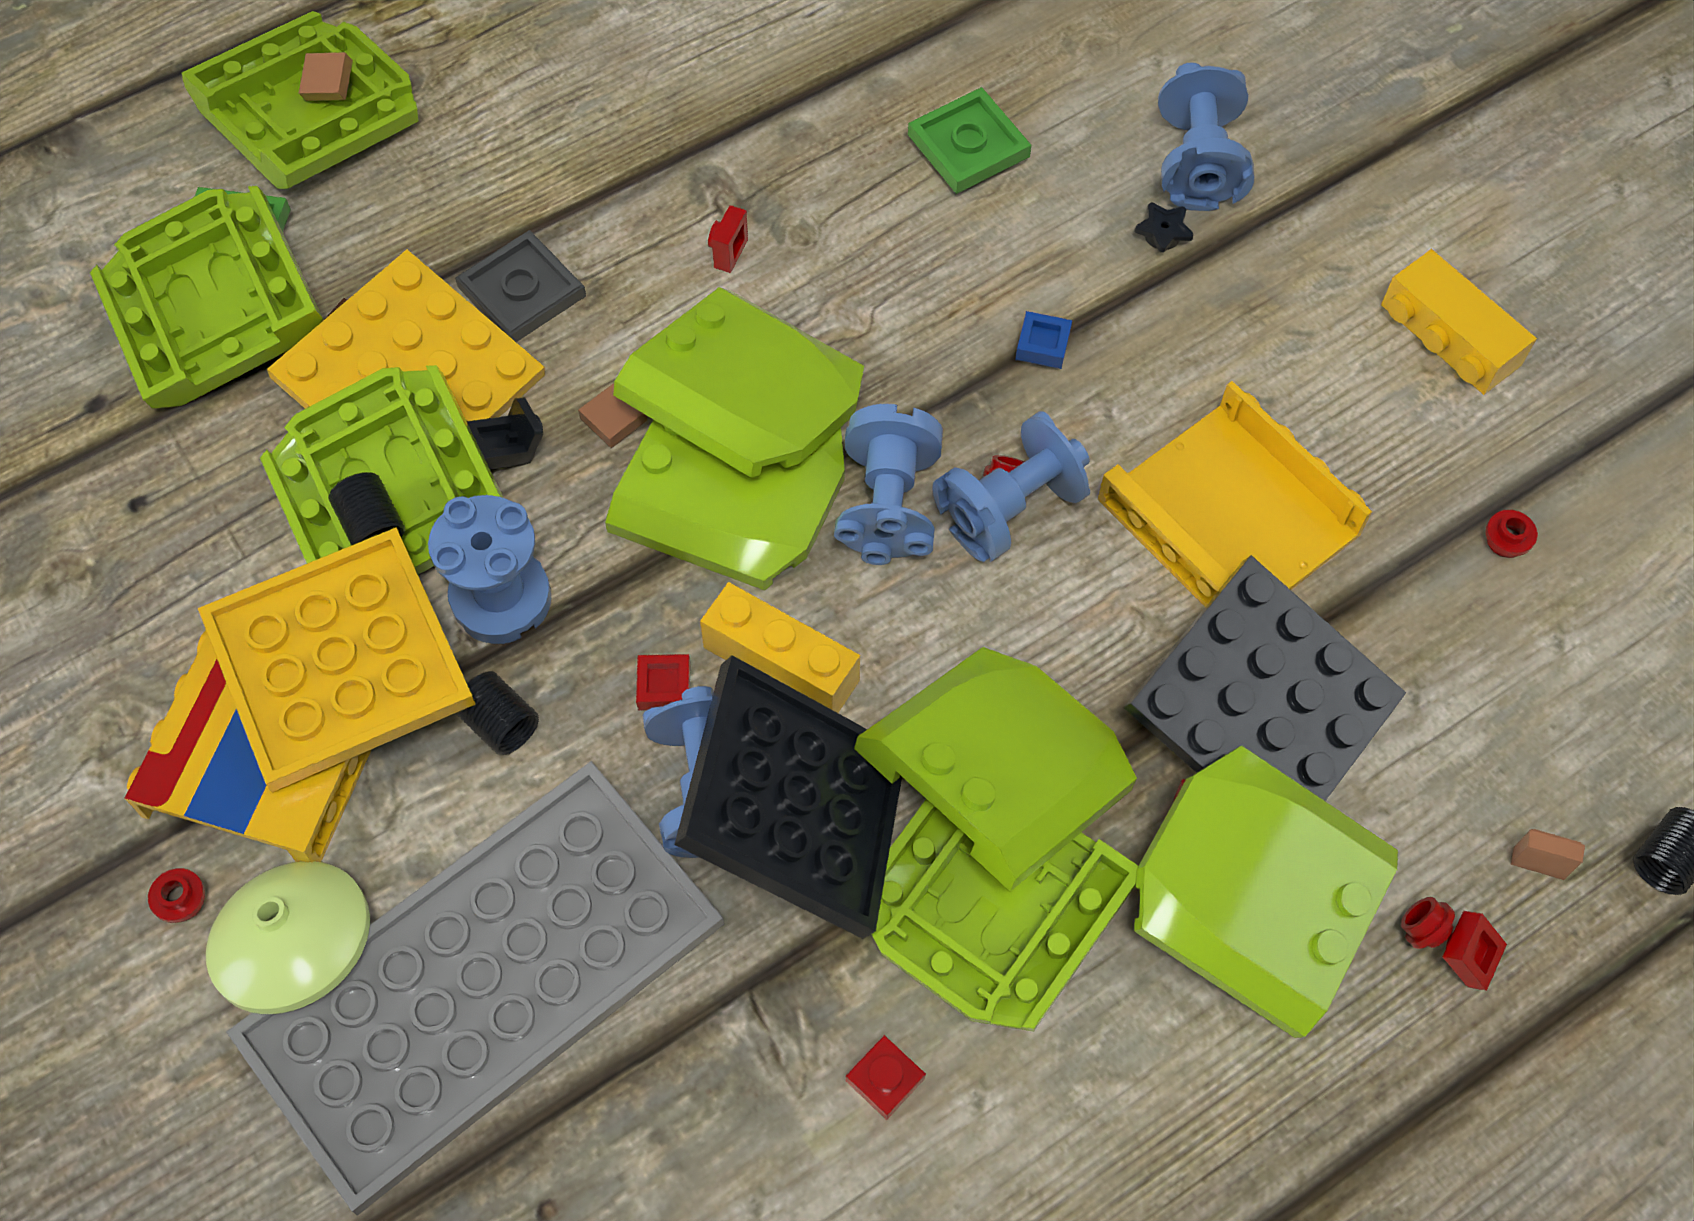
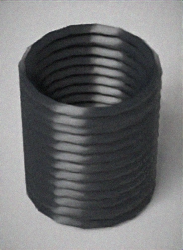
M372 472L357 473L341 480L331 489L328 496L329 502L351 545L396 527L402 538L405 532V525H403L394 504H392V500L379 475Z
M493 671L483 672L467 682L475 705L457 712L458 717L471 727V730L478 734L481 740L485 741L498 755L510 754L525 744L537 728L539 722L538 713Z
M1686 807L1670 809L1633 857L1635 870L1640 877L1661 892L1671 895H1682L1687 893L1694 883L1693 809Z

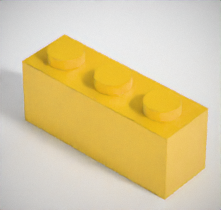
M1432 249L1392 278L1381 303V306L1388 311L1395 321L1402 323L1423 342L1428 350L1440 356L1457 371L1458 375L1465 382L1472 384L1483 395L1522 366L1537 340L1533 334Z
M730 582L726 584L700 620L705 649L724 660L733 655L839 713L860 682L859 654Z

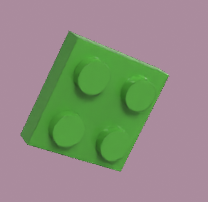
M982 87L908 123V136L956 194L1029 158L1032 145Z

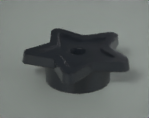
M1151 202L1147 206V219L1137 224L1134 229L1135 233L1145 236L1146 241L1160 252L1174 248L1180 241L1193 240V232L1183 223L1186 216V208L1183 206L1166 210ZM1161 225H1167L1169 228H1162Z

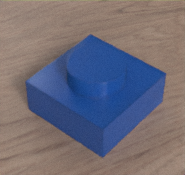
M1026 311L1015 360L1062 369L1072 320Z

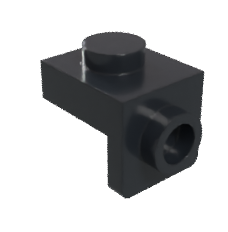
M525 397L514 399L508 416L466 421L489 469L531 463L543 437L542 422L538 415L534 414Z

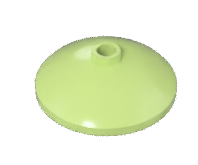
M292 862L263 872L242 886L227 901L211 927L206 946V966L212 983L234 1006L258 1014L290 1012L319 1000L345 979L356 965L364 950L370 928V912L366 897L351 876L340 868L323 862Z

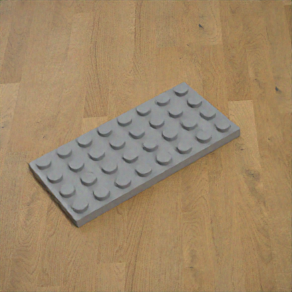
M590 761L373 922L369 928L366 945L356 965L345 979L324 997L290 1012L279 1014L251 1013L226 1031V1033L348 1207L358 1216L724 925V920L672 856L665 852L662 844L593 762Z

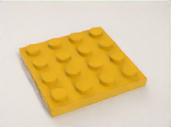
M408 249L267 368L269 377L306 409L382 368L399 367L402 371L427 370L426 366L437 365L443 372L466 421L500 417L512 406L515 398H521L545 376V367Z
M397 527L198 608L260 771L271 792L475 705L472 694Z

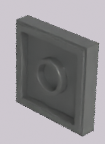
M530 230L455 277L457 287L482 314L515 342H518L586 297L585 286Z

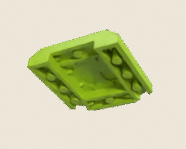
M314 11L181 73L184 87L200 113L277 189H289L419 122L418 109L414 101L409 74L357 26L342 22L336 27L322 22V15ZM345 52L353 60L346 100L306 101L298 94L306 53Z
M248 186L250 192L227 194L224 189L207 190L125 232L114 244L119 250L103 269L96 265L90 272L142 399L152 409L187 404L290 350L323 321V317L265 194L258 186Z
M718 287L629 356L614 381L613 396L747 476L755 477L761 475L763 466L780 462L787 468L800 464L850 419L856 411L864 365L738 294Z
M437 365L426 366L427 370L402 371L399 367L380 369L296 413L284 427L288 433L272 453L266 449L260 457L306 563L351 546L329 502L328 496L331 489L338 482L357 473L372 472L380 476L392 500V504H394L403 525H405V532L401 539L417 574L434 566L428 549L429 535L434 523L443 514V509L447 502L461 496L470 498L480 495H492L503 498L447 380Z
M653 419L613 493L605 520L607 532L766 590L773 584V578L789 566L795 568L807 559L845 480L841 428L800 464L787 468L780 462L762 467L761 475L749 477Z
M985 647L977 650L857 737L854 748L891 783L899 779L901 775L974 842L970 855L1009 891H1012L1132 791L1137 780L1111 728L1037 666Z
M1240 746L1193 774L1183 784L1137 868L1136 888L1140 889L1139 917L1135 918L1134 932L1292 1037H1306L1328 1011L1397 871L1398 850L1245 747Z
M926 799L890 847L876 932L871 935L883 957L969 1020L1034 1032L1135 888L1138 865L1102 840L1098 839L1095 842L1081 832L1012 891H1009L970 855L974 842Z

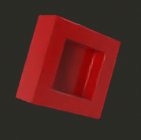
M729 205L721 222L716 220L713 223L708 237V246L713 251L714 268L729 273L732 272L748 241L746 210Z
M689 654L638 655L636 689L638 711L663 707L672 702L682 700V693L690 689L691 662Z
M1463 911L1454 932L1447 940L1446 950L1442 957L1468 988L1487 991L1507 943L1483 913Z
M884 1035L846 1075L845 1081L878 1113L888 1120L925 1080L926 1073Z

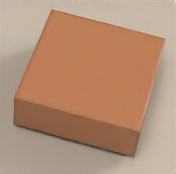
M345 52L306 53L298 94L306 101L346 100L353 60Z
M614 383L578 410L580 419L610 448L614 447L647 421V415L613 396Z
M1530 829L1513 847L1510 865L1565 880L1583 863L1585 845L1582 842Z

